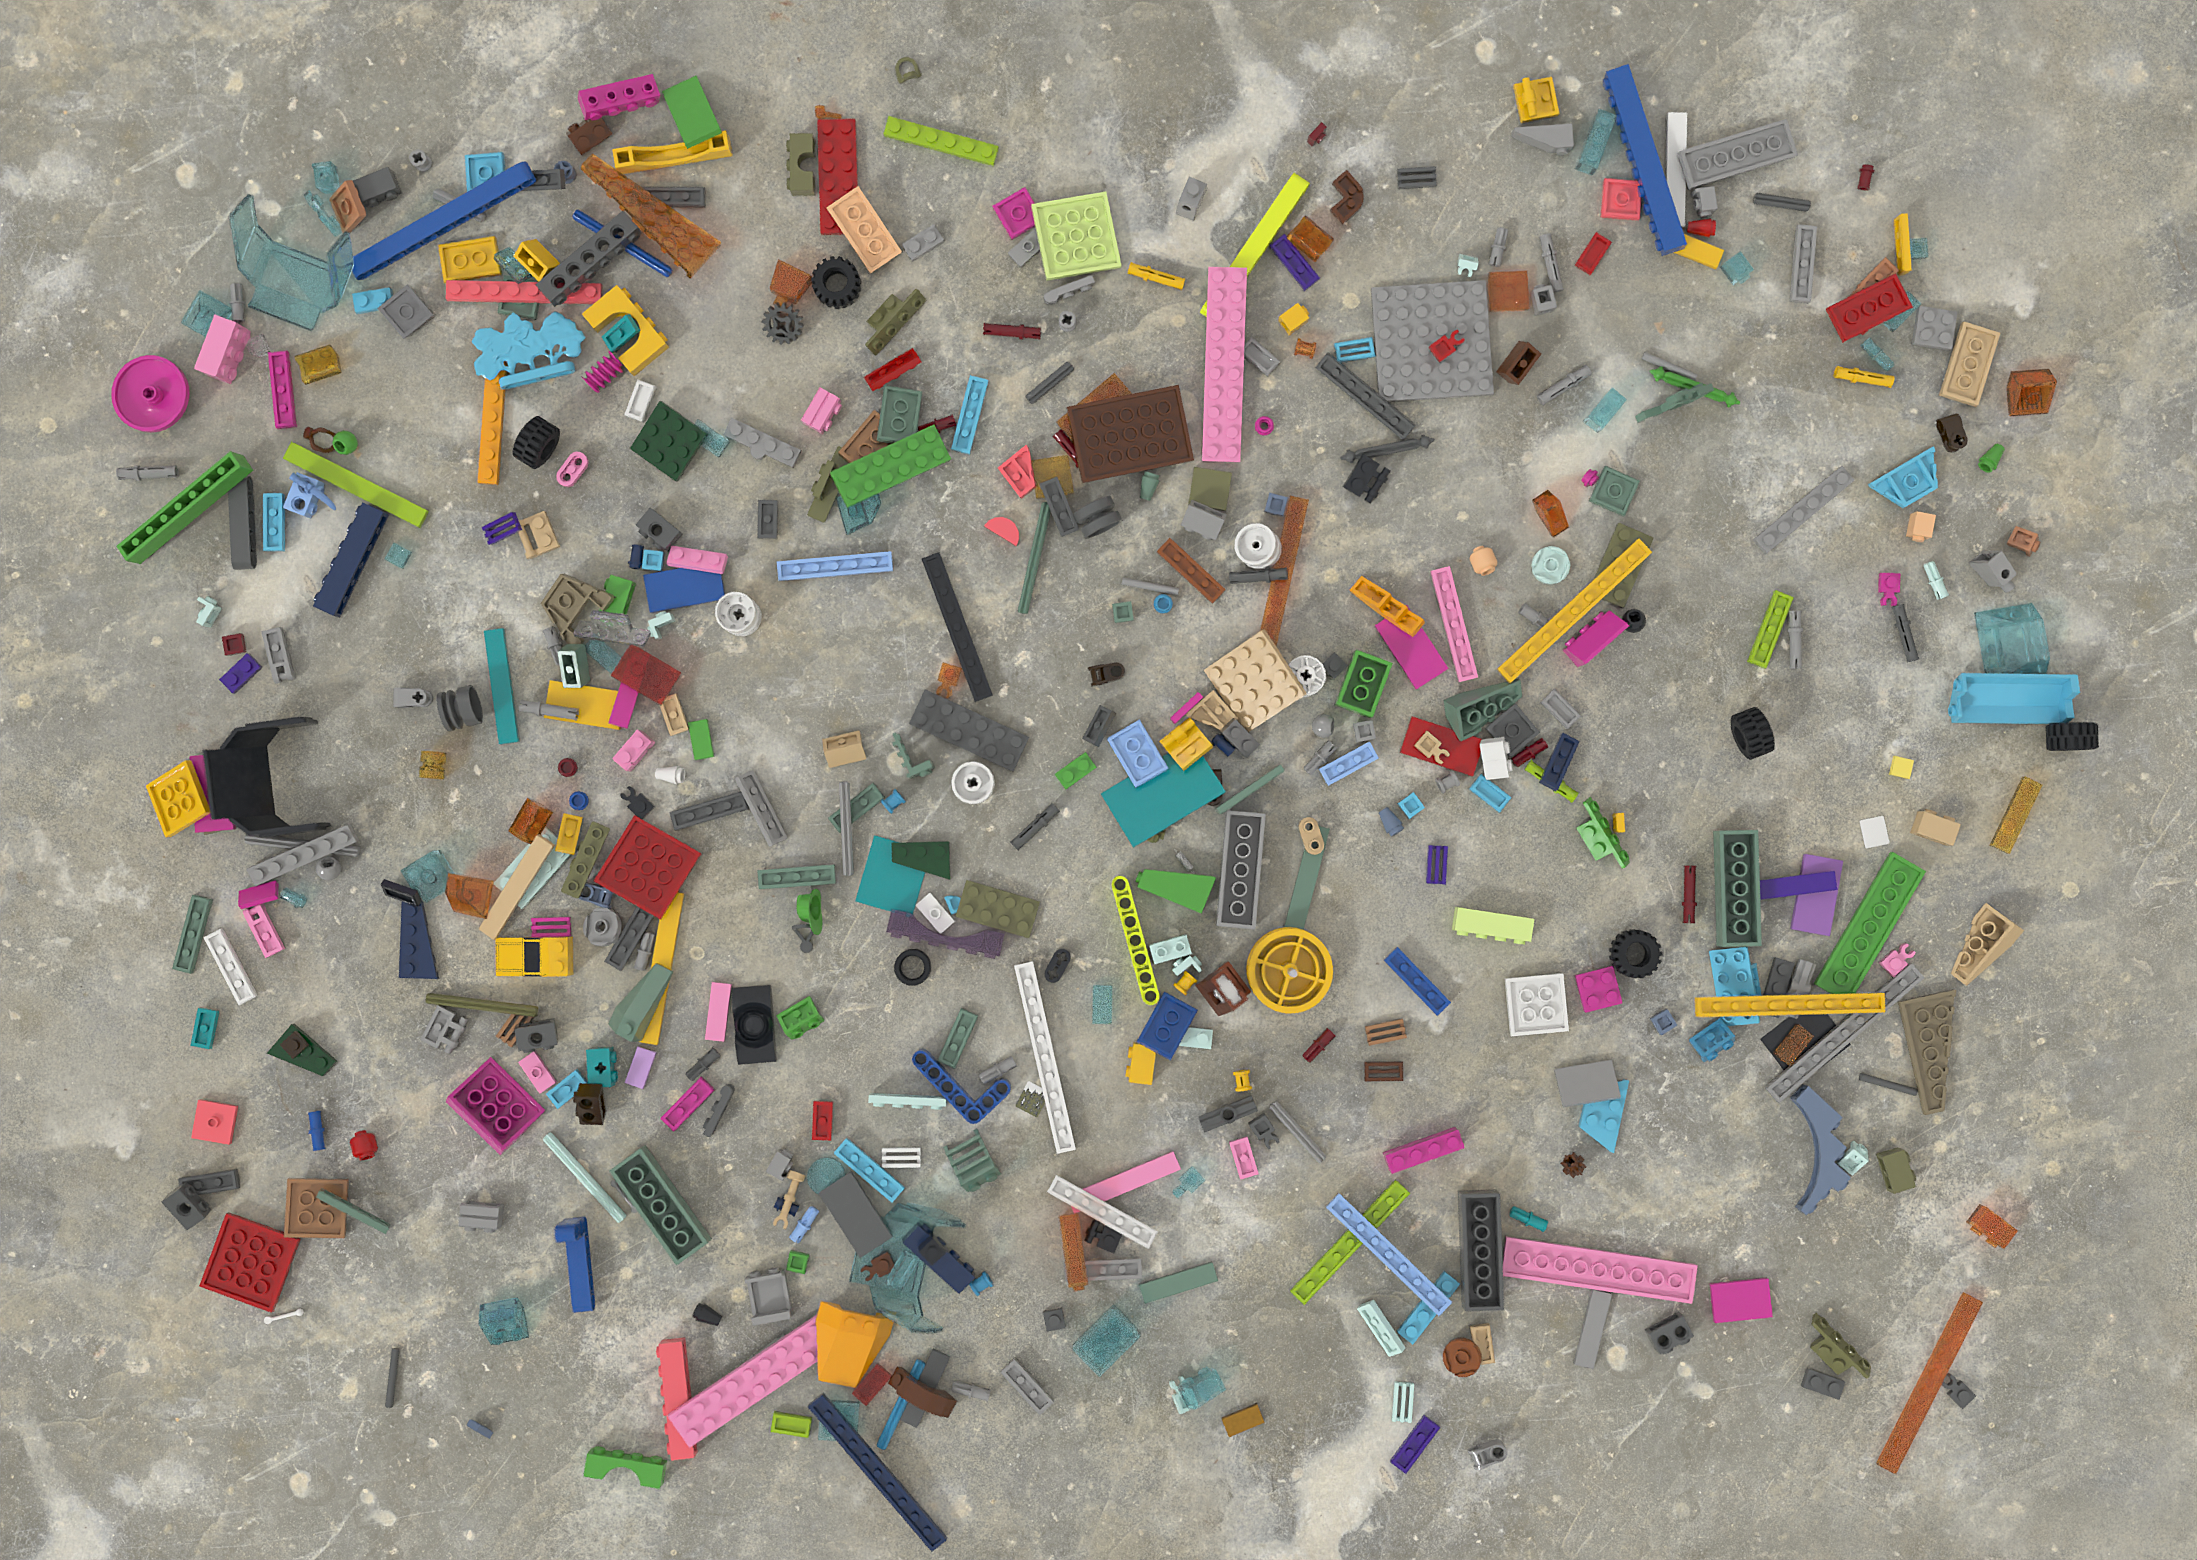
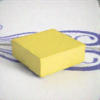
M1893 756L1889 775L1910 779L1914 760Z

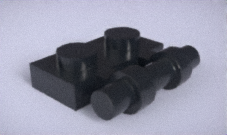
M1362 454L1342 487L1358 497L1361 496L1363 491L1367 492L1368 494L1364 500L1371 504L1374 497L1377 498L1382 484L1388 480L1387 476L1391 470L1384 467L1381 473L1377 472L1376 470L1380 464ZM1372 476H1374L1375 478H1377V480L1375 481L1372 488H1370L1367 485L1371 480Z
M1093 1218L1090 1228L1087 1227L1085 1232L1087 1235L1084 1241L1091 1244L1094 1237L1098 1238L1097 1247L1115 1253L1122 1234L1104 1225L1102 1232L1097 1231L1100 1222Z

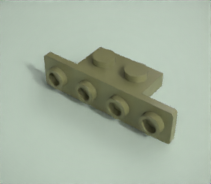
M915 289L904 302L891 294L866 321L876 330L874 335L865 343V346L875 356L926 302L925 297L918 289Z
M840 446L837 447L832 460H827L826 464H822L819 471L821 476L818 481L814 482L811 489L814 500L807 515L822 523L826 522L839 492L830 472L849 464L838 455L842 448Z
M595 821L591 823L584 840L578 846L576 858L572 860L569 866L570 871L561 892L576 899L580 898L610 828Z
M1817 1313L1813 1314L1812 1326L1822 1337L1811 1343L1810 1348L1837 1375L1854 1366L1866 1379L1869 1378L1871 1371L1869 1362L1862 1358L1855 1348L1842 1338L1838 1331L1830 1327L1825 1318L1820 1317Z

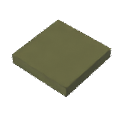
M1194 467L1188 506L1191 500H1194L1215 510L1226 511L1232 473Z

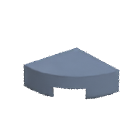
M470 1419L466 1425L489 1439L493 1434L492 1430L473 1419Z

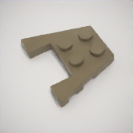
M563 573L559 575L541 605L552 623L556 624L562 640H565L567 644H583L585 640L571 626L589 600L604 611L610 606L615 596Z

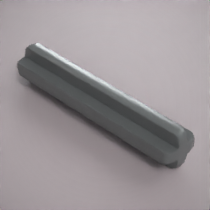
M1756 193L1753 198V203L1757 205L1805 212L1810 210L1811 207L1810 200L1763 193Z
M1067 361L1025 396L1029 403L1034 404L1073 372L1074 367Z

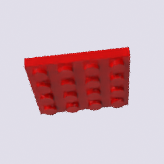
M634 815L595 877L594 882L662 920L700 858L701 853Z
M228 1212L225 1214L199 1287L272 1313L277 1305L301 1238L284 1237V1232Z

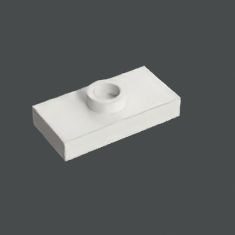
M931 893L916 904V907L940 934L955 922Z

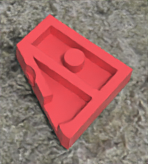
M1027 445L998 467L1020 498H1023L1037 487L1030 449Z

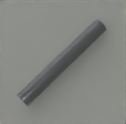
M1864 1073L1859 1075L1860 1081L1913 1096L1917 1095L1918 1090L1916 1088Z
M392 1348L385 1401V1407L387 1408L393 1407L399 1348Z

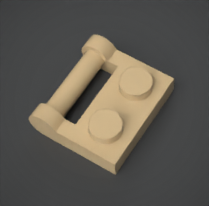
M545 511L519 520L522 530L518 533L526 550L525 555L527 559L535 558L560 547ZM529 525L538 545V548L533 550L524 528L525 526Z

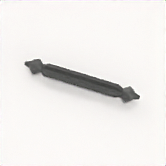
M1422 435L1420 439L1413 438L1358 449L1355 452L1347 450L1345 455L1340 458L1352 464L1355 459H1360L1362 454L1373 458L1417 449L1420 446L1427 449L1430 443L1435 440L1434 438Z

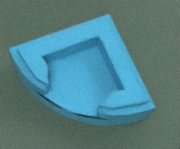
M953 895L944 897L951 915L957 913L961 898Z

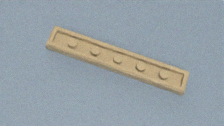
M540 834L535 837L480 925L479 930L493 940L497 939L555 845Z

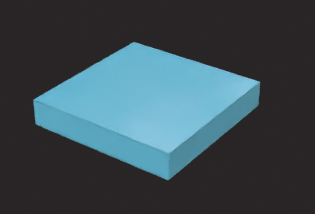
M503 152L465 155L467 192L505 171Z

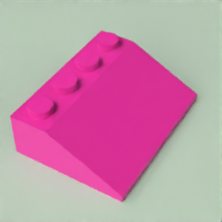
M491 1057L448 1095L446 1103L500 1156L545 1112V1109Z

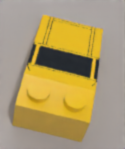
M573 936L502 937L496 939V976L551 977L573 975Z

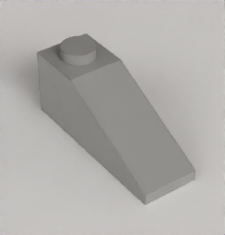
M1572 123L1515 127L1511 133L1512 138L1546 152L1557 153V155H1566L1574 147Z

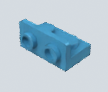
M1720 1018L1690 1038L1689 1042L1701 1056L1703 1062L1707 1060L1710 1062L1719 1055L1720 1051L1723 1049L1726 1051L1734 1045L1735 1035Z

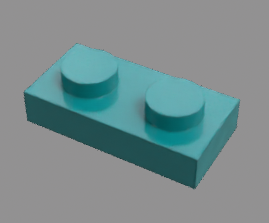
M630 314L625 315L602 336V339L612 353H616L640 329Z
M202 1007L197 1009L190 1046L212 1049L220 1011Z

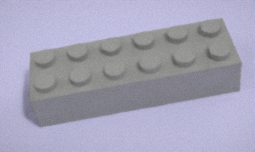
M1226 811L1216 926L1256 929L1266 814Z

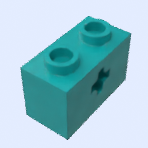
M596 1047L587 1049L588 1083L603 1084V1087L614 1086L615 1082L618 1081V1072L614 1067V1063L617 1062V1053L614 1051V1048ZM599 1065L606 1066V1069L599 1068Z

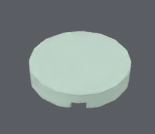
M1548 546L1542 548L1532 558L1531 568L1533 575L1544 584L1559 583L1566 578L1570 570L1568 555L1559 547Z

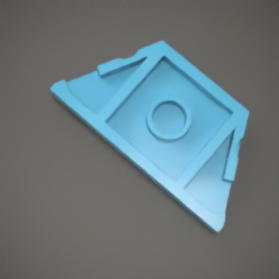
M1934 446L1869 483L1868 486L1901 508L1938 488V480L1936 478L1937 467L1934 464Z
M1627 1079L1617 1082L1621 1095L1620 1099L1583 1104L1579 1127L1611 1153H1614L1629 1085V1080Z

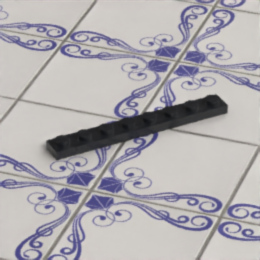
M940 552L922 558L974 701L978 702L993 696Z

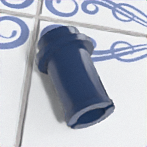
M632 545L630 561H628L629 568L641 569L644 546Z
M1218 733L1211 742L1213 746H1217L1228 757L1236 748L1223 737V734L1220 735Z
M784 1197L777 1198L773 1207L777 1209L776 1211L782 1210L785 1201ZM792 1203L788 1214L795 1217L800 1205Z

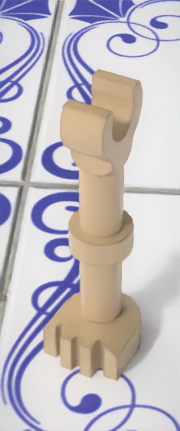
M789 1170L786 1178L791 1179L792 1182L787 1195L785 1194L783 1198L785 1201L781 1213L774 1219V1226L777 1225L779 1220H783V1229L788 1227V1213L792 1202H795L796 1198L794 1196L799 1182H804L805 1175Z

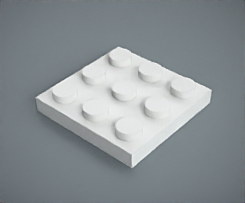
M1563 973L1505 978L1510 1036L1569 1031Z

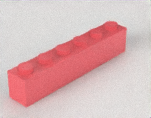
M685 1337L665 1339L658 1344L656 1354L657 1358H660L661 1363L658 1367V1372L663 1382L660 1391L661 1396H664L665 1404H663V1415L667 1418L665 1434L669 1437L667 1453L671 1455V1460L694 1458L698 1453L697 1443L689 1448L668 1418L670 1412L692 1398Z

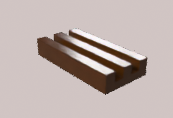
M1403 1061L1364 1062V1081H1403ZM1369 1066H1399V1069H1369ZM1370 1073H1399V1076H1397V1077H1369V1074H1370Z

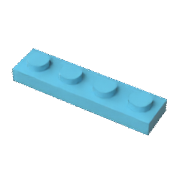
M970 375L951 447L952 451L970 455L989 380Z
M848 1138L834 1152L837 1157L891 1203L904 1190L905 1186Z
M1443 1271L1434 1285L1450 1298L1460 1283ZM1421 1300L1399 1327L1397 1333L1413 1345L1437 1314Z

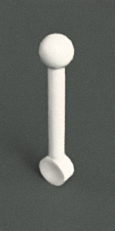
M299 1308L295 1312L274 1317L267 1316L264 1318V1323L270 1324L274 1320L294 1315L302 1316L304 1311Z

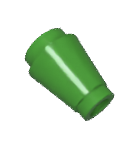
M1994 444L1979 459V468L1988 473L1996 470L2005 448L2000 444Z

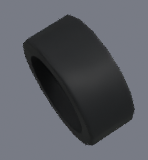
M908 949L896 958L894 972L897 979L903 984L916 986L923 983L929 977L931 962L923 951ZM916 956L922 960L924 971L920 977L911 979L903 974L901 965L907 957Z

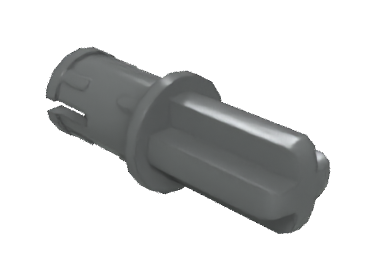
M712 1047L701 1059H697L698 1062L686 1072V1076L691 1081H694L705 1070L708 1071V1067L720 1058L721 1055Z

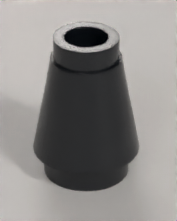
M698 1303L692 1314L695 1321L718 1326L722 1319V1315L705 1303Z

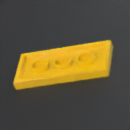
M550 680L546 704L578 708L579 715H576L578 716L577 721L544 715L543 718L621 730V727L608 723L618 691L590 686L563 688V682Z

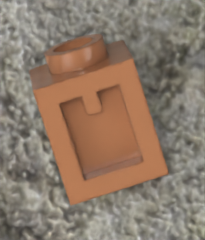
M2016 526L2007 545L2026 552L2027 556H2031L2032 552L2038 550L2041 542L2039 541V534Z

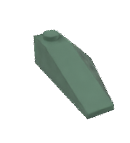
M1514 679L1511 683L1506 681L1458 693L1443 700L1446 718L1458 739L1463 741L1482 731L1481 727L1487 722L1491 723L1494 721L1498 713L1502 710L1506 711L1523 697L1520 679Z
M656 963L616 1006L608 1023L615 1034L630 1042L642 1041L673 971Z

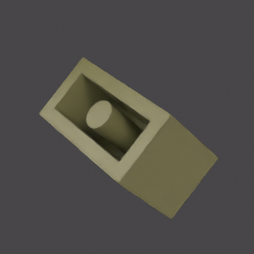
M1897 1147L1876 1154L1887 1191L1895 1194L1916 1187V1175L1910 1168L1909 1162L1911 1160L1907 1151Z

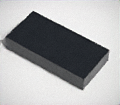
M386 879L381 883L385 896L418 907L422 902L418 890Z

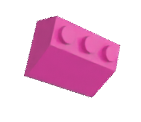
M1601 611L1593 618L1595 622L1590 626L1586 624L1579 630L1581 634L1577 638L1571 637L1565 643L1566 647L1563 649V652L1577 667L1586 665L1629 625L1611 611L1605 613Z

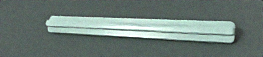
M551 1132L543 1138L548 1147L618 1223L626 1218V1214L562 1143Z

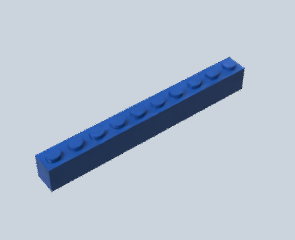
M1629 64L1606 71L1603 86L1605 90L1609 91V104L1616 113L1614 115L1615 123L1617 126L1620 125L1622 131L1620 138L1622 144H1626L1627 147L1626 157L1628 162L1631 161L1633 165L1631 169L1634 180L1637 179L1639 182L1637 190L1639 197H1643L1645 203L1643 204L1644 213L1646 216L1649 215L1651 221L1649 222V228L1656 237V250L1660 251L1662 256L1683 250L1687 242Z

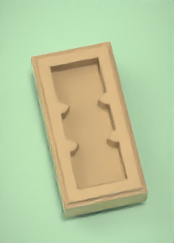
M1490 1324L1471 1325V1339L1481 1351V1365L1495 1363Z

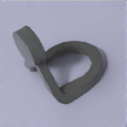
M810 924L792 926V930L795 931L802 941L800 944L801 951L810 953L813 949L810 940L814 933L811 930L805 940L798 931L801 928H811Z

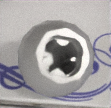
M1327 714L1315 717L1312 722L1314 734L1321 738L1331 736L1334 732V718Z
M324 857L316 865V873L323 880H334L341 872V865L334 857Z

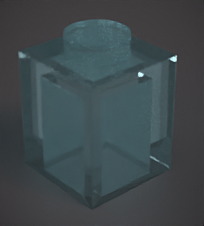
M1741 251L1720 267L1732 285H1735L1737 282L1742 284L1750 278L1749 274L1754 270Z

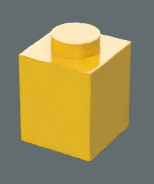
M1297 303L1280 315L1278 321L1290 336L1308 322L1309 312L1303 305L1300 306Z

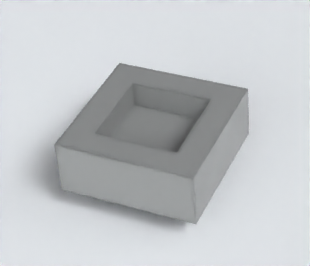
M1373 720L1353 723L1356 742L1376 739Z

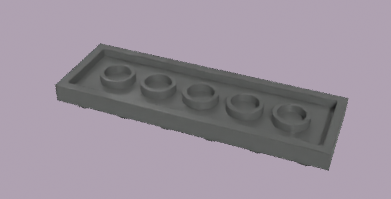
M926 689L909 722L914 727L1014 772L1029 739L1028 736Z

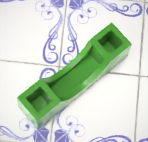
M594 1447L587 1453L583 1477L603 1479L610 1470L617 1467H625L637 1475L641 1486L660 1489L664 1483L667 1460H663L660 1456H651L650 1458L644 1457L641 1453L625 1454L622 1450L607 1451L604 1447Z

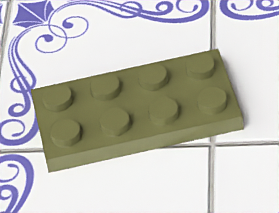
M1617 523L1594 579L1637 539H1640L1650 548L1654 537ZM1644 560L1601 600L1624 608Z
M966 880L955 917L1029 938L1040 901Z

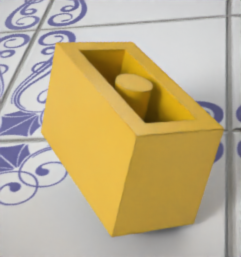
M537 239L521 242L514 254V257L538 282L560 264Z
M1133 1042V1047L1129 1046L1128 1058H1131V1064L1126 1066L1125 1077H1129L1130 1083L1152 1085L1156 1052L1137 1042Z

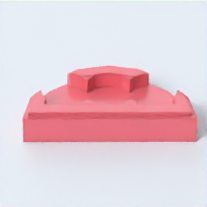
M995 517L984 525L985 528L1017 547L1019 531L1010 519Z

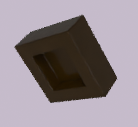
M294 1031L280 1044L292 1059L296 1058L309 1046L298 1031Z

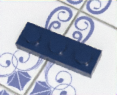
M1565 733L1559 736L1539 781L1540 784L1554 791L1559 789L1580 741Z

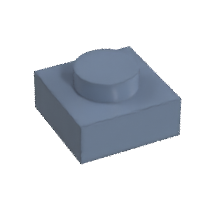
M1269 493L1264 512L1283 517L1288 497Z
M1664 1009L1649 1018L1659 1035H1663L1678 1026L1668 1009Z

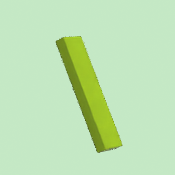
M1777 590L1773 592L1747 662L1764 669L1767 668L1794 597Z

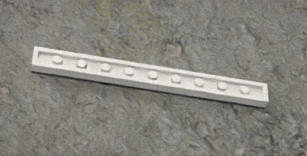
M1031 961L1014 965L1056 1152L1059 1154L1076 1150L1034 963Z

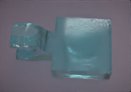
M1191 1166L1178 1178L1181 1184L1172 1193L1177 1198H1180L1187 1190L1192 1194L1206 1180Z

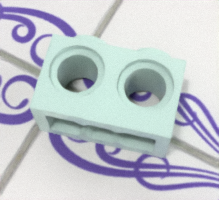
M1186 934L1149 944L1154 964L1192 954Z

